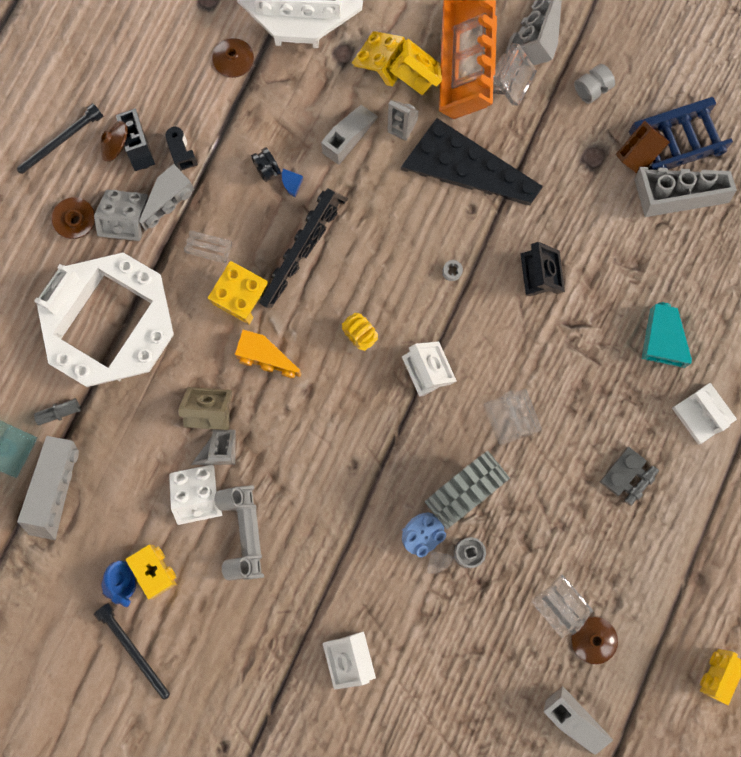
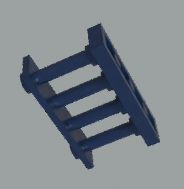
M714 97L633 123L629 130L630 136L646 121L656 130L662 132L664 137L670 142L668 147L673 158L661 161L658 155L648 170H658V168H668L669 170L711 155L717 157L728 151L727 149L733 143L732 138L721 141L710 117L711 111L716 105ZM697 117L702 119L712 145L701 148L690 123L692 119ZM673 125H682L693 151L681 154L671 131Z

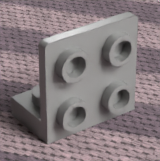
M106 190L94 215L97 236L140 241L142 231L139 220L148 201V195L138 192Z

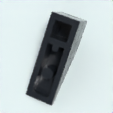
M136 108L116 115L117 122L122 121L127 125V137L124 147L135 172L155 165Z

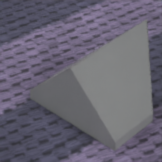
M213 430L211 438L191 465H235L236 431Z

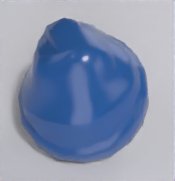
M126 561L113 562L104 572L101 584L103 595L111 599L115 604L129 607L131 600L128 598L135 592L137 579Z

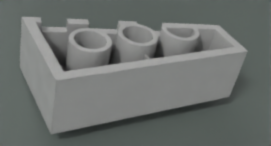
M639 167L634 179L645 217L726 204L731 201L737 191L731 171L702 170L701 172H691L690 169L669 171L668 168L648 170V167Z
M50 436L45 438L17 521L30 536L56 540L69 483L72 478L73 466L79 456V450L71 440Z

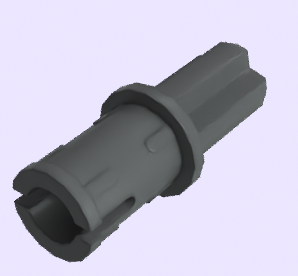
M76 398L59 405L55 403L53 407L36 412L34 414L35 422L37 425H43L56 419L60 421L62 417L80 412V405Z

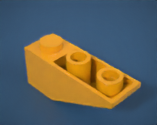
M242 330L235 352L239 363L246 366H252V364L260 365V369L267 372H273V370L281 371V375L288 378L301 377L300 369L264 335Z

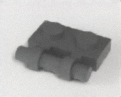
M627 447L601 479L600 483L616 496H620L623 491L627 492L629 495L624 501L632 506L636 500L639 501L645 488L648 485H652L659 470L654 466H651L648 471L643 470L642 467L647 461L633 449ZM637 475L641 480L633 487L629 483Z

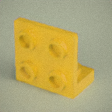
M373 31L357 53L352 64L354 67L377 71L385 84L393 87L398 77L389 71V67L402 53V45L406 40L403 36Z
M230 261L208 296V300L212 305L250 325L254 318L251 312L268 282Z
M718 649L717 652L715 651L709 661L711 664L708 673L703 675L700 681V686H702L700 692L729 706L741 678V659L737 657V653Z

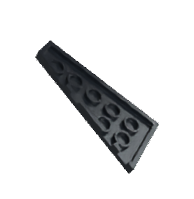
M438 118L435 119L401 166L402 171H412L419 173L420 176H430L440 179V181L471 190L477 189L489 195H499L507 200L531 206L543 188L541 184Z
M329 188L320 193L317 198L318 205L315 210H311L305 219L306 225L303 230L300 229L296 233L293 247L287 249L283 255L284 262L280 268L277 267L271 276L272 282L269 286H266L260 296L262 298L259 302L266 308L274 306L288 285L287 278H291L297 273L300 268L299 261L304 257L307 259L327 228L325 224L335 219L338 214L337 207L340 203L345 204L348 200L347 197Z

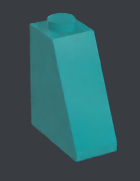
M659 302L650 309L641 359L686 368L692 363L678 308L671 307L669 303Z

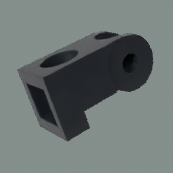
M176 126L169 128L166 131L165 137L175 166L180 171L197 166L198 163L193 150L187 151L186 149L187 139L182 129Z

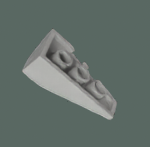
M535 0L531 6L533 11L521 21L522 27L520 31L513 33L505 51L506 56L533 65L553 60L558 45L562 0Z

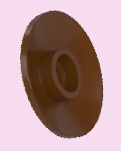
M230 38L216 46L213 51L212 61L215 69L221 75L236 78L243 76L251 69L254 62V54L248 43L241 39Z
M116 122L108 131H104L101 136V156L106 162L113 161L125 144L127 125L124 122Z
M67 198L61 201L53 210L52 225L62 237L79 239L92 230L95 224V211L90 203L82 198ZM79 218V221L73 224V220Z
M587 617L578 622L574 627L571 635V644L575 654L584 662L602 664L614 656L618 647V637L614 627L605 619ZM598 636L600 638L599 645L595 646L593 644V638Z

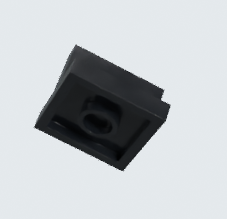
M541 242L531 244L530 251L520 253L525 294L527 296H534L548 291L556 294L565 292L559 250Z

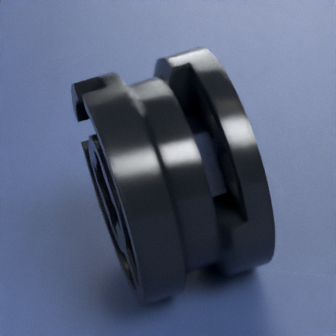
M267 147L261 149L259 154L254 153L251 155L256 169L265 182L271 180L273 175L281 174L277 162Z

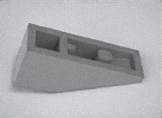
M390 100L388 105V133L407 141L418 120L419 111L410 104Z

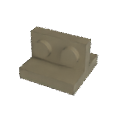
M188 387L179 407V417H183V427L228 430L232 390Z

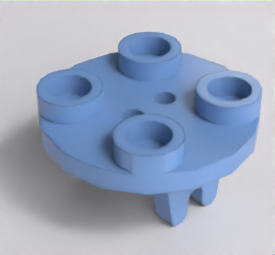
M429 512L415 516L402 529V542L405 549L418 557L426 556L428 552L435 549L446 538L443 524L435 514Z

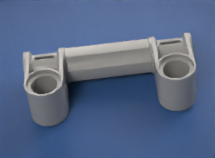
M254 486L219 490L214 496L215 505L219 510H236L238 515L242 557L228 559L223 562L222 574L229 581L264 578L260 563L262 554L256 513L257 507L253 500Z

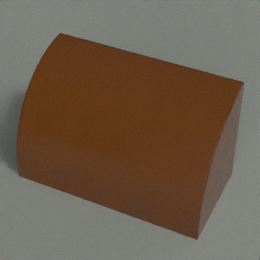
M644 121L615 155L623 164L637 173L639 167H648L670 142L653 126Z

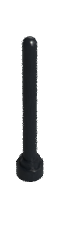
M94 103L86 107L85 115L17 167V172L20 174L25 173L90 121L94 122L96 120L98 122L104 117Z
M110 603L102 606L93 615L99 622L102 621L103 624L106 623L160 697L164 700L168 699L170 696L169 691L115 620L113 607Z

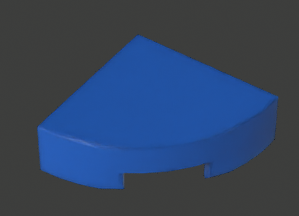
M283 169V185L290 195L296 197L303 181V176Z

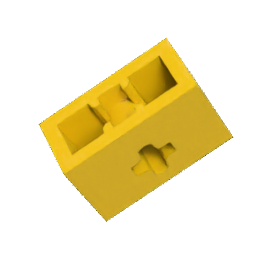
M151 544L125 559L148 600L156 598L177 585L174 580L177 578L175 572L170 566L167 567L163 561L165 558L164 553L159 546L155 547ZM150 566L158 568L155 571L156 576L149 574L152 570Z

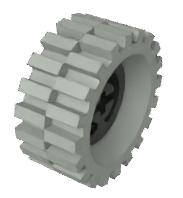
M486 451L438 489L425 503L443 526L448 529L508 481L510 477L489 451Z

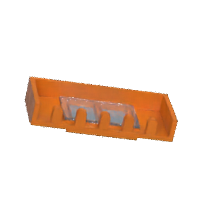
M443 0L440 65L442 81L440 82L439 112L452 119H457L493 105V76L495 75L497 33L496 0Z

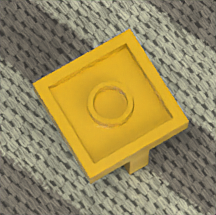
M407 38L402 45V53L389 67V71L423 95L432 84L437 87L442 81L441 66L438 61Z

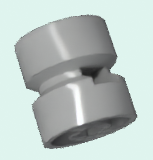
M598 64L589 71L590 74L586 73L574 82L578 96L587 104L592 103L601 94H605L615 86L614 76L604 64Z
M465 538L456 544L453 552L454 559L461 567H477L485 560L486 548L477 538Z

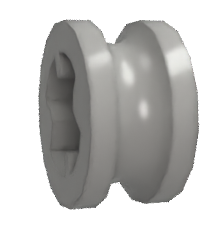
M456 260L446 262L442 270L444 278L449 281H456L463 272L461 263ZM449 266L457 268V275L454 276L453 273L452 275L448 274Z

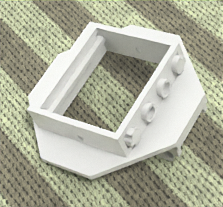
M237 0L275 39L276 46H281L282 42L313 44V48H318L319 39L362 11L363 0Z
M125 253L68 266L59 264L55 275L39 298L35 299L48 364L86 387L115 380L121 381L123 378L150 372L174 335L161 275ZM104 275L151 303L109 368L61 340Z

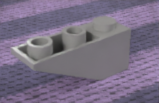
M360 105L335 125L321 142L322 153L340 165L378 116Z
M174 164L156 179L139 220L145 231L155 227L159 223L160 218L165 214H170L176 208V205L180 201L188 199L194 190L190 180Z
M563 686L545 701L544 713L561 731L594 755L613 741L607 732Z

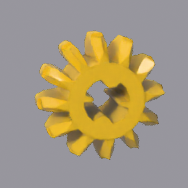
M360 313L348 316L342 323V330L345 335L360 350L365 351L378 340V333L375 331V328Z

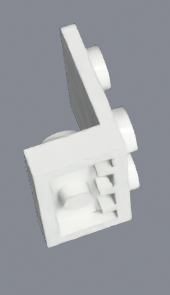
M213 465L169 474L171 510L178 525L223 516L222 511L216 507L214 501L217 490L215 468Z

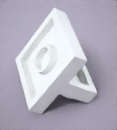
M439 342L414 344L409 347L410 352L402 356L419 397L425 396L441 386L451 385L456 382V378Z
M711 383L672 408L698 445L713 435L724 431L731 423L737 420Z
M364 632L323 643L334 690L361 686L369 683V680L376 678Z

